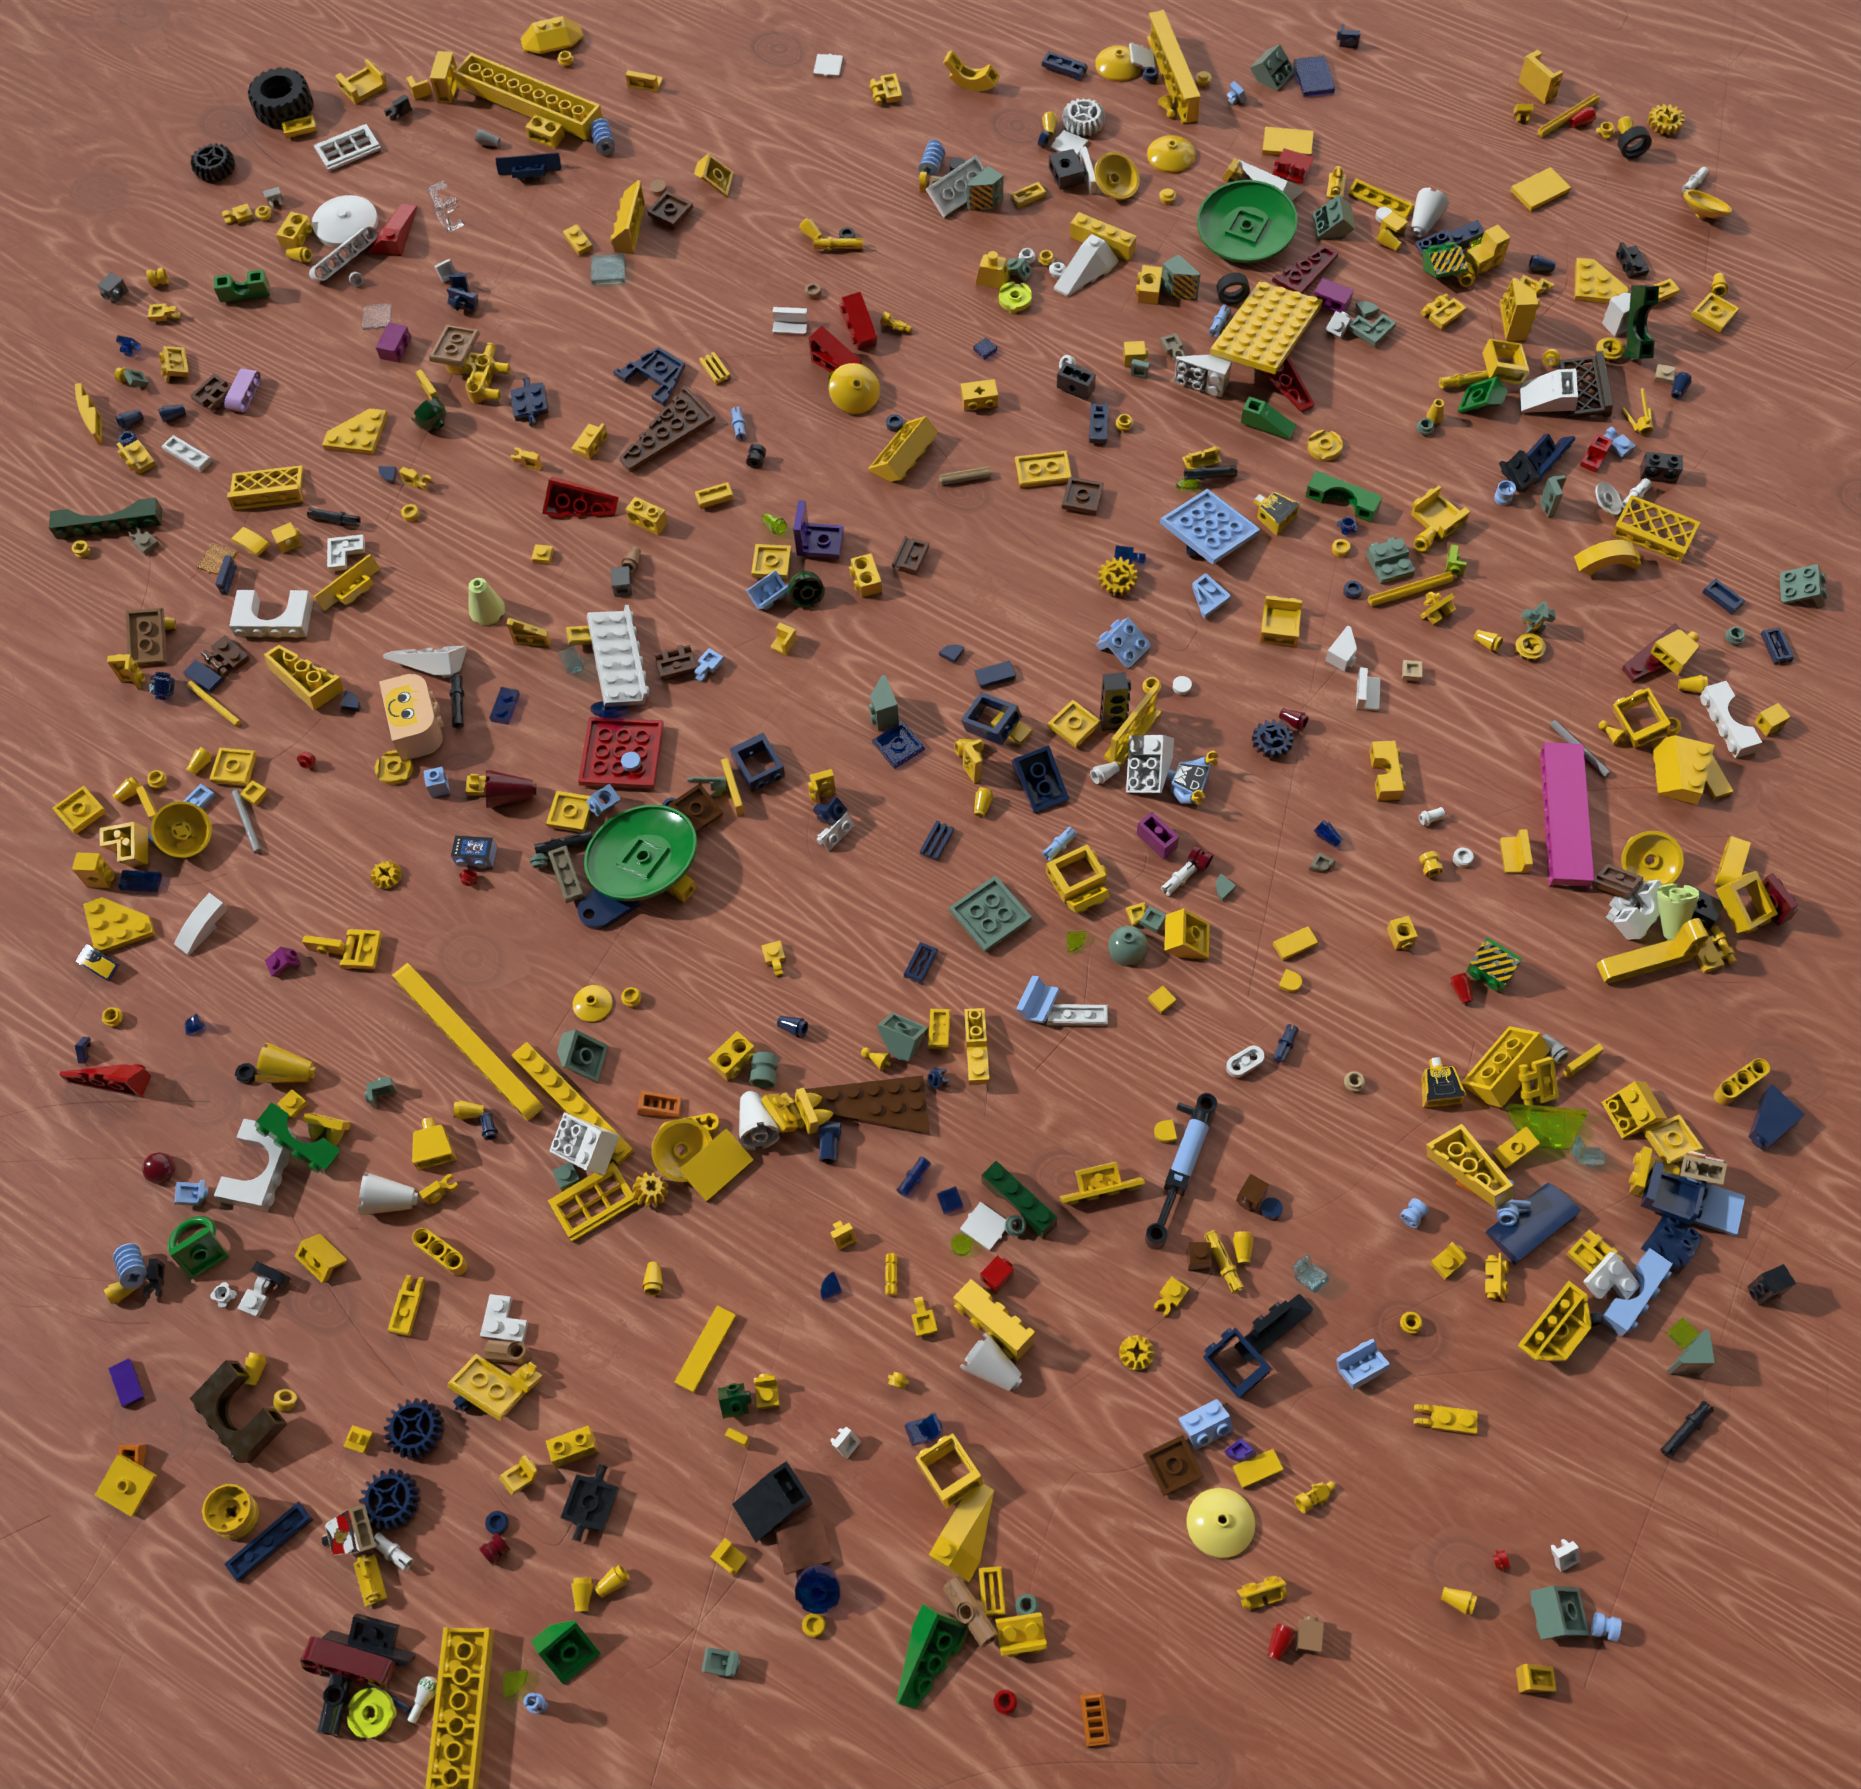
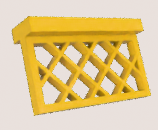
M302 465L233 473L231 490L227 494L232 510L303 502L301 491L304 469ZM298 472L295 476H290V474ZM280 474V476L276 479L272 478L273 476ZM257 477H263L258 481L254 480ZM285 478L288 479L284 484L280 483ZM237 479H245L241 483L237 482ZM266 481H271L268 485H263ZM250 482L253 483L249 488L245 487Z
M1631 495L1615 525L1612 535L1681 563L1700 522ZM1632 502L1637 503L1641 509L1633 511L1630 505ZM1647 511H1657L1658 516L1650 518ZM1644 513L1646 520L1638 522L1635 515ZM1631 516L1634 523L1629 525L1622 521L1624 518ZM1672 517L1676 523L1668 525L1665 518ZM1661 520L1663 527L1655 529L1653 522ZM1648 523L1651 530H1642L1640 525ZM1689 524L1694 526L1691 531L1685 532L1682 525ZM1678 526L1681 534L1673 536L1670 529ZM1666 530L1669 537H1659L1658 532ZM1683 537L1686 542L1685 546L1677 544L1675 539Z
M1153 685L1111 738V747L1104 755L1106 761L1110 763L1115 761L1120 768L1128 758L1129 735H1146L1159 719L1162 713L1161 710L1156 708L1159 687Z

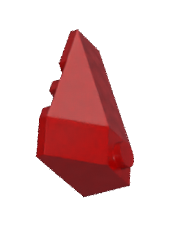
M401 204L377 233V239L371 243L369 252L401 256L417 205Z
M1287 356L1276 374L1262 371L1300 412L1315 406L1289 356Z
M552 476L548 481L542 514L556 518L615 515L619 497Z
M122 1064L61 1071L59 1074L67 1083L141 1098L151 1078V1075L146 1071V1067L140 1064H134L133 1066Z

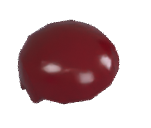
M162 1152L150 1154L142 1165L145 1179L154 1184L165 1183L172 1177L176 1169L173 1157Z

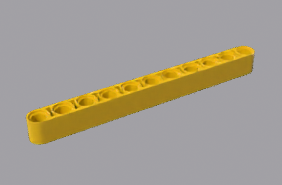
M406 963L391 975L410 998L527 1121L531 1120L544 1108L540 1101L410 964Z

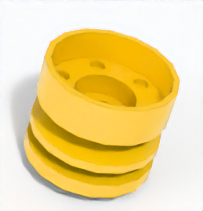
M225 1484L216 1487L208 1494L202 1508L203 1520L207 1526L217 1535L227 1540L243 1538L253 1531L258 1523L260 1513L254 1498L244 1488L236 1484ZM233 1511L237 1514L235 1517L231 1516Z

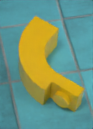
M953 50L947 53L943 62L951 72L949 78L964 89L979 92L986 91L995 87L1000 77L991 64L981 69L968 67Z
M1627 540L1601 542L1588 547L1574 556L1579 571L1589 576L1613 564H1624L1635 570L1642 566L1639 552L1634 549L1632 542Z

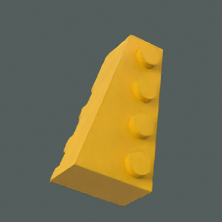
M280 645L264 654L268 669L313 711L344 691L339 676L328 673L322 667H316L311 661L299 658L296 653Z
M1463 1124L1426 1144L1427 1157L1494 1208H1498L1514 1198L1513 1184Z

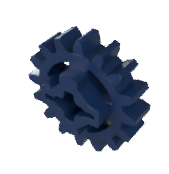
M1275 719L1272 720V723H1269L1268 720H1265L1264 725L1259 723L1258 728H1254L1252 735L1253 747H1257V753L1263 752V757L1268 754L1270 759H1273L1274 755L1281 758V753L1287 755L1288 750L1292 749L1294 737H1292L1293 731H1288L1289 725L1282 726L1283 721L1276 723Z

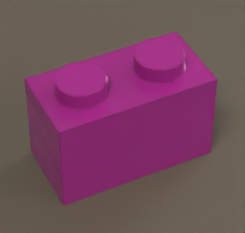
M1323 278L1315 289L1313 296L1323 300L1322 308L1341 313L1342 311L1345 312L1349 307L1354 290Z
M388 322L376 345L380 359L399 363L401 357L405 354L407 345L411 342V334L408 327Z
M1153 812L1138 822L1137 835L1163 860L1178 848L1179 836Z

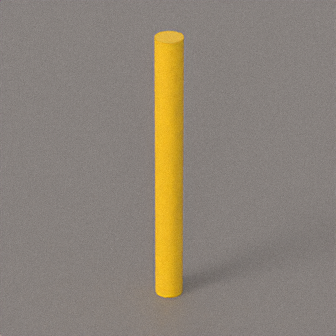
M192 681L187 683L189 689L236 727L240 726L241 721Z

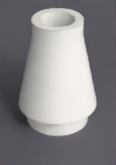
M1115 761L1095 766L1090 771V776L1094 783L1103 784L1115 773L1119 772L1120 768Z

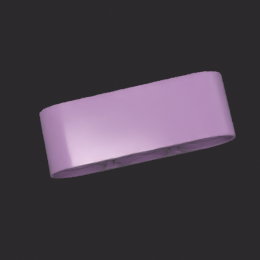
M243 368L239 370L225 398L226 409L238 412H245L261 381L259 371Z

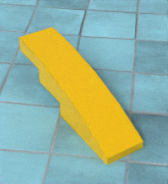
M75 384L79 412L98 445H101L102 417L83 384Z

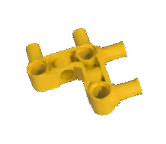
M493 343L486 344L483 354L470 352L463 367L445 364L449 373L471 375L467 379L465 388L470 402L474 404L481 403L486 399L500 401L501 390L489 388L493 374L503 373L509 375L511 371L509 363H500L494 360L496 345Z

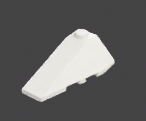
M1239 160V165L1252 180L1274 185L1282 190L1291 200L1304 191V188Z
M1091 234L1054 286V291L1068 297L1082 289L1083 285L1088 282L1096 281L1100 275L1108 274L1116 266L1118 259L1106 241Z
M446 646L435 650L433 648L421 649L417 653L416 649L399 650L383 654V658L433 675H442L443 678H448L461 670L467 648L466 646Z

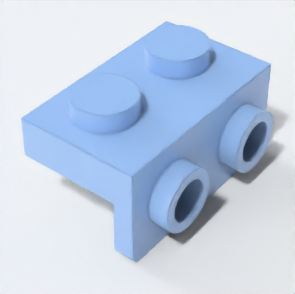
M776 570L746 590L756 608H764L765 610L773 606V601L777 598L780 600L788 595V586L784 584Z
M1374 1339L1361 1343L1358 1347L1343 1353L1336 1359L1338 1372L1353 1390L1390 1370V1363L1377 1350Z
M1218 1399L1178 1418L1181 1427L1190 1438L1194 1450L1204 1447L1233 1431L1230 1416Z

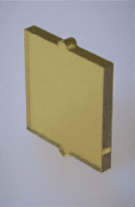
M211 543L196 567L197 569L207 571L209 574L218 575L224 556L231 555L232 560H234L238 551L227 548L226 545L221 546Z

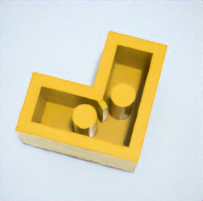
M1499 225L1484 231L1481 244L1467 250L1466 263L1473 264V270L1476 275L1486 272L1496 265H1500L1505 259L1511 237Z
M136 822L100 828V847L117 852V862L129 867L148 864V827Z

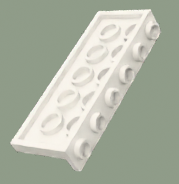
M625 605L624 611L587 613L604 707L645 705L646 698L649 697V687L645 685L646 672L642 671L643 658L639 656L640 643L636 641L637 629L632 623L634 622L633 611H630L629 605Z

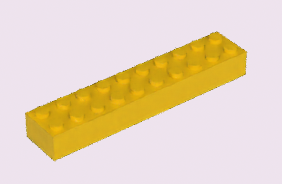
M470 53L453 71L458 88L533 118L534 115H538L562 124L565 132L584 140L591 135V124L597 119H603L599 104L473 53Z

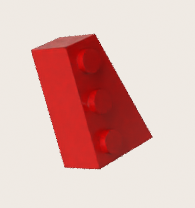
M861 291L841 297V304H839L840 313L845 321L847 330L850 332L852 344L856 346L857 350L876 345L877 334Z
M822 325L808 337L811 361L829 373L833 374L837 368L849 363L862 365V361Z

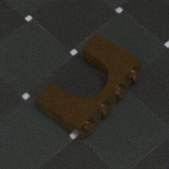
M225 1360L189 1399L193 1402L194 1409L206 1419L207 1426L219 1436L218 1440L229 1449L233 1460L238 1463H252L288 1424L275 1408H263L242 1429L236 1428L231 1423L228 1414L229 1402L233 1394L246 1382L250 1375L238 1361Z

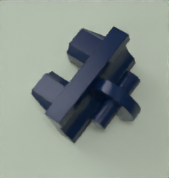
M449 287L447 289L449 295L448 304L452 305L454 310L464 309L473 313L476 311V304L479 302L477 293L472 292L469 294L459 287L456 289Z

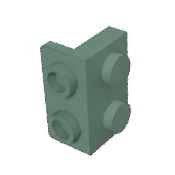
M1565 475L1553 476L1547 480L1540 502L1541 508L1545 511L1548 518L1555 516L1563 496L1562 489L1566 481Z

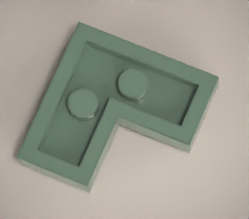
M1384 314L1374 323L1358 315L1348 324L1347 330L1375 347L1395 328L1396 322Z

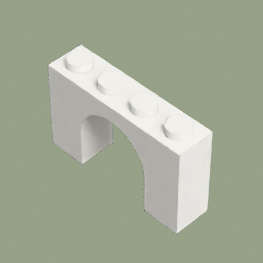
M237 590L229 625L235 636L307 637L314 602L308 590H290L285 612L272 620L257 618L261 600L255 590Z
M243 1119L236 1138L243 1145L267 1150L269 1153L268 1166L260 1176L252 1180L243 1181L221 1176L214 1196L221 1203L268 1212L269 1207L274 1203L276 1188L281 1184L284 1167L289 1163L290 1151L276 1146L273 1143L274 1140L269 1136L264 1137L256 1131L257 1128L254 1127L256 1121ZM288 1128L290 1134L296 1139V1134L291 1128Z

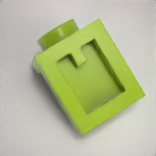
M1451 544L1447 555L1445 573L1450 571L1453 575L1463 576L1467 562L1459 561L1461 554L1458 553L1457 545Z

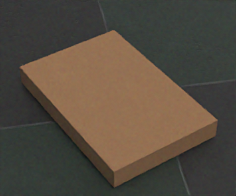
M446 325L429 356V361L463 367L479 337V330Z
M164 609L125 610L128 654L132 656L138 665L167 663Z

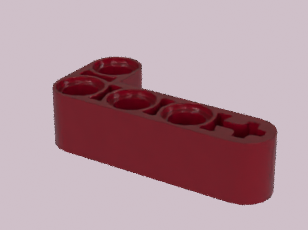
M313 1636L309 1638L300 1659L302 1669L309 1673L321 1675L322 1671H326L379 1688L388 1687L396 1663L388 1658Z

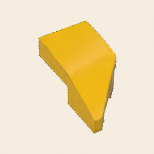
M1525 275L1520 278L1522 283L1536 291V295L1550 290L1554 286V283L1543 278L1539 282Z

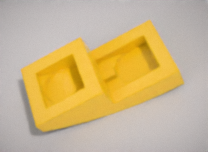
M245 527L240 529L231 538L235 544L244 547L248 553L259 556L270 545L267 540Z

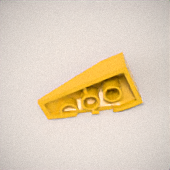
M985 1484L962 1498L929 1553V1560L954 1575L960 1576L967 1583L972 1579L981 1561L994 1490Z

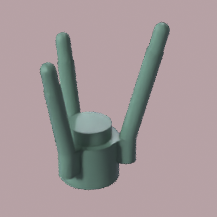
M725 776L687 778V781L710 782L711 791H715V793L709 794L712 798L722 796V792L726 791Z

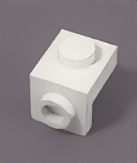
M1336 311L1325 330L1341 339L1348 324L1352 322L1351 316L1343 311L1341 313Z

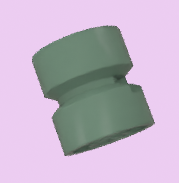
M769 1052L754 1053L750 1084L765 1089L775 1087L777 1073L775 1071L778 1068L779 1057Z

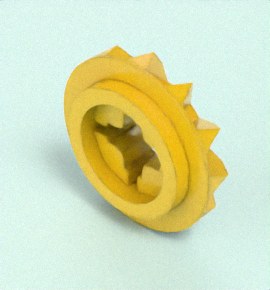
M1610 337L1601 339L1596 346L1597 351H1603L1607 361L1610 359L1615 361L1617 358H1621L1625 350L1622 342Z
M1523 634L1515 643L1516 652H1519L1520 657H1526L1527 660H1536L1538 657H1542L1546 650L1544 640L1535 634ZM1527 645H1529L1530 647H1534L1533 651L1530 650V648H1527Z
M382 860L380 864H375L373 870H370L372 883L381 889L395 886L402 876L399 865L391 860L386 862ZM381 871L388 872L390 878L388 876L382 875Z
M1140 1335L1129 1336L1121 1343L1119 1349L1120 1359L1129 1369H1145L1153 1361V1345L1147 1338ZM1136 1344H1138L1139 1351H1143V1354H1139L1137 1361H1135L1134 1353H1131V1350L1135 1349Z

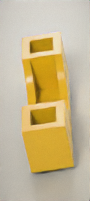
M1080 212L1077 213L1070 223V238L1084 243L1093 234L1105 240L1116 257L1129 261L1136 251L1137 236Z

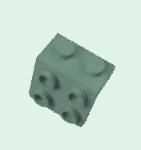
M1818 564L1781 572L1780 592L1782 603L1787 604L1813 598L1818 608L1825 607V599L1828 598L1827 588H1824V584L1827 583L1826 573H1822Z

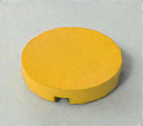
M1326 430L1314 432L1307 443L1308 452L1312 457L1320 461H1331L1340 456L1343 449V441L1337 433L1333 431L1325 432Z
M397 750L384 753V756L379 757L375 764L377 777L387 785L401 784L411 776L413 771L411 758L402 762Z

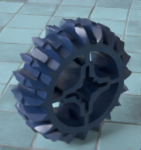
M415 1398L413 1404L409 1399H406V1406L399 1403L397 1405L399 1408L397 1412L391 1410V1414L394 1416L386 1418L390 1425L384 1426V1430L389 1432L384 1435V1439L389 1440L387 1446L393 1448L392 1452L394 1454L400 1453L402 1458L408 1455L409 1459H414L417 1454L419 1458H422L423 1451L431 1454L430 1447H438V1444L435 1442L436 1439L442 1440L443 1437L438 1432L445 1430L440 1425L444 1422V1418L439 1417L441 1411L435 1409L436 1406L433 1403L428 1405L426 1399H423L420 1403V1400ZM421 1412L420 1415L417 1414L414 1418H406L410 1414ZM430 1419V1429L428 1434H426L425 1426L428 1423L427 1420ZM402 1423L404 1429L401 1433L402 1437L399 1439L398 1431L400 1424ZM408 1424L415 1425L421 1433L413 1432ZM415 1439H422V1441L417 1444L407 1445L408 1443H412Z
M391 1468L388 1474L382 1470L380 1471L379 1478L376 1475H372L374 1481L372 1483L365 1482L368 1489L361 1490L365 1497L359 1499V1503L365 1504L370 1526H376V1529L379 1531L385 1528L389 1532L392 1526L396 1530L400 1529V1522L408 1525L406 1518L408 1516L412 1519L415 1518V1515L411 1512L412 1510H419V1506L415 1504V1502L421 1500V1497L416 1495L420 1492V1488L414 1487L417 1481L411 1479L409 1473L404 1474L400 1469L395 1473V1470ZM396 1483V1485H392L387 1490L381 1489L387 1484ZM405 1488L406 1500L403 1505L401 1503V1496ZM377 1495L379 1497V1503L376 1506L377 1510L375 1511L374 1500ZM383 1495L391 1497L397 1504L389 1503ZM392 1510L399 1511L393 1516L383 1517L385 1514L387 1515Z

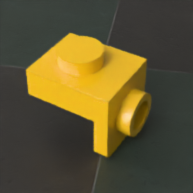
M524 1455L520 1458L517 1465L500 1474L499 1480L513 1496L534 1482L537 1475V1467L532 1460H529Z

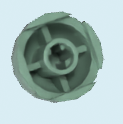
M1134 926L1119 927L1113 931L1109 938L1108 951L1110 958L1121 966L1137 965L1144 960L1147 954L1148 943L1146 936L1140 929Z

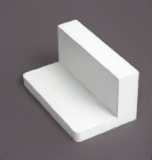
M773 307V334L806 335L808 325L807 308Z
M1360 668L1357 677L1356 709L1378 711L1380 703V678L1367 677L1368 668Z

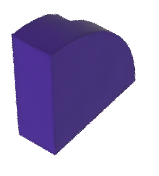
M1242 1438L1225 1450L1226 1456L1235 1461H1247L1257 1456L1255 1450Z

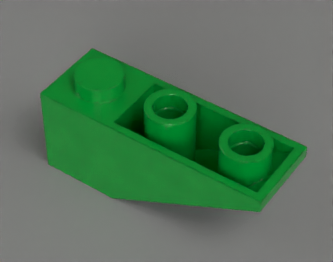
M1248 397L1242 410L1241 423L1287 439L1291 438L1296 424L1268 403Z

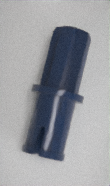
M1288 1024L1282 1038L1278 1040L1279 1045L1273 1056L1274 1060L1278 1063L1285 1062L1290 1049L1294 1047L1293 1042L1299 1032V1028L1295 1025L1291 1030L1292 1024Z

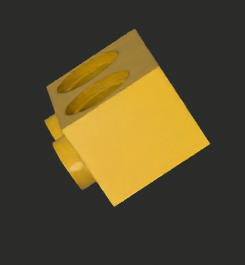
M534 115L525 126L529 140L556 149L565 137L562 124L538 115Z
M295 212L289 213L276 233L281 247L293 249L304 244L305 239L312 231L309 217Z
M634 497L625 509L629 523L658 536L668 524L664 509L637 497Z
M872 554L852 558L849 572L850 576L855 578L853 582L856 592H860L861 598L881 593L882 582Z
M736 1031L708 1060L710 1066L728 1082L740 1073L741 1068L745 1064L752 1062L753 1054L756 1051L754 1045ZM740 1048H745V1049H746V1050H745L744 1052H742V1053H737V1052H736V1051H737L738 1049H740ZM725 1062H731L728 1067L722 1066Z
M589 1425L546 1440L551 1462L556 1468L599 1452L594 1433Z

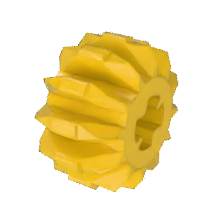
M645 1172L643 1178L640 1176L636 1178V1183L633 1184L632 1189L634 1191L633 1198H638V1205L644 1202L646 1208L649 1207V1204L656 1208L658 1203L662 1204L664 1202V1197L668 1195V1190L666 1189L668 1184L667 1182H662V1176L657 1178L655 1177V1172L651 1176Z

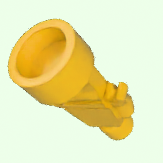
M888 312L883 313L880 320L881 325L885 327L889 325L899 331L912 332L911 326L901 320L893 319L891 317L892 314Z
M1330 1481L1326 1484L1323 1482L1315 1485L1312 1484L1311 1487L1313 1488L1308 1493H1301L1294 1497L1297 1508L1305 1514L1317 1503L1322 1506L1329 1499L1330 1492L1335 1490V1483Z

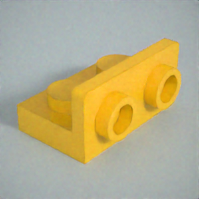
M163 346L162 353H159V363H162L161 375L165 377V382H169L170 376L188 377L189 371L185 348Z
M601 423L599 427L588 424L572 446V453L591 459L598 452L602 442L607 439L608 432L605 424Z
M139 440L126 447H123L120 442L117 443L120 449L117 451L122 460H127L125 463L131 471L135 470L138 476L156 466L155 461Z
M980 739L970 741L963 746L962 767L974 784L981 781L983 758L981 756L982 742Z
M832 769L810 775V782L807 784L812 803L820 804L819 797H829L836 793Z
M1041 1612L995 1619L1002 1656L1014 1657L1023 1652L1038 1653L1042 1649H1047Z

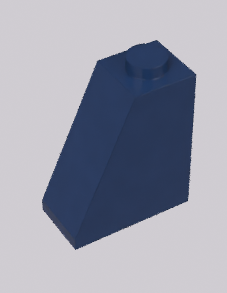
M1772 1084L1762 1095L1748 1137L1757 1148H1761L1765 1152L1805 1114Z

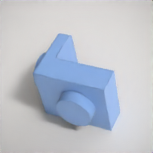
M200 1180L199 1183L177 1182L174 1204L201 1206L203 1199H207L208 1187L204 1186L205 1180Z

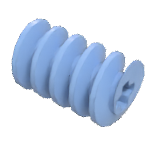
M606 119L595 120L590 126V131L596 151L601 155H610L615 150V142L609 122Z
M933 139L927 143L918 167L920 172H927L929 176L938 174L946 153L945 148L939 141Z
M133 1243L121 1245L113 1253V1260L120 1284L127 1289L138 1288L143 1284L144 1278L147 1275L140 1247Z

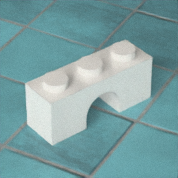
M1659 880L1645 881L1635 893V897L1640 902V910L1638 907L1623 909L1614 920L1613 924L1627 940L1643 938L1649 927L1657 921L1660 913L1656 893L1658 887L1663 885Z

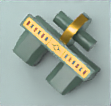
M1542 601L1535 609H1525L1521 613L1522 623L1527 624L1528 627L1526 634H1533L1535 631L1543 632L1546 629V621L1552 623L1555 620V610L1548 609L1547 602Z

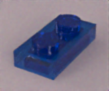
M500 688L489 717L491 722L509 725L520 696L519 690Z

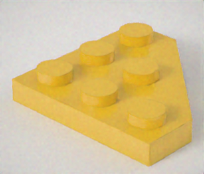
M1587 258L1576 259L1574 300L1609 304V301L1614 296L1628 293V287L1596 260Z
M368 409L332 428L325 435L322 444L325 450L374 455L388 416L387 411Z
M103 897L83 904L93 947L102 953L110 952L155 935L152 920L146 914Z

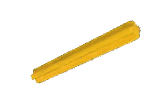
M1593 94L1540 127L1537 134L1540 137L1546 136L1570 121V118L1586 107L1590 108L1597 104L1600 96Z
M1449 571L1368 597V603L1370 606H1376L1453 582L1454 575Z

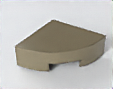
M1318 852L1309 870L1325 872L1335 865L1336 860Z

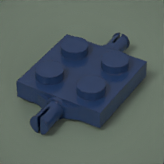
M526 377V379H523L524 387L510 390L513 415L516 421L529 419V425L534 427L537 425L536 417L549 413L547 396L543 382L531 385L530 378Z

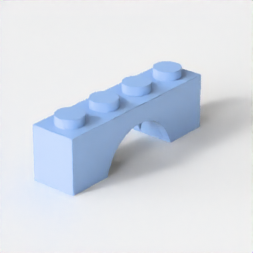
M1649 1248L1633 1270L1641 1285L1638 1297L1630 1300L1615 1298L1602 1315L1603 1324L1621 1337L1627 1331L1631 1333L1638 1324L1635 1321L1637 1316H1643L1649 1308V1305L1646 1304L1650 1298L1654 1300L1661 1290L1658 1288L1660 1282L1665 1283L1672 1272L1669 1269L1672 1263Z

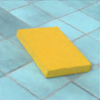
M1265 127L1262 154L1280 156L1283 149L1286 148L1311 156L1314 131Z
M1550 167L1511 186L1510 191L1532 211L1570 192L1571 187Z
M1067 451L1015 457L1020 488L1068 483L1069 477H1072Z
M726 1128L684 1164L679 1171L706 1202L751 1163L753 1158Z
M475 1354L448 1382L449 1389L499 1421L526 1394L525 1391L510 1381L511 1376L478 1354Z

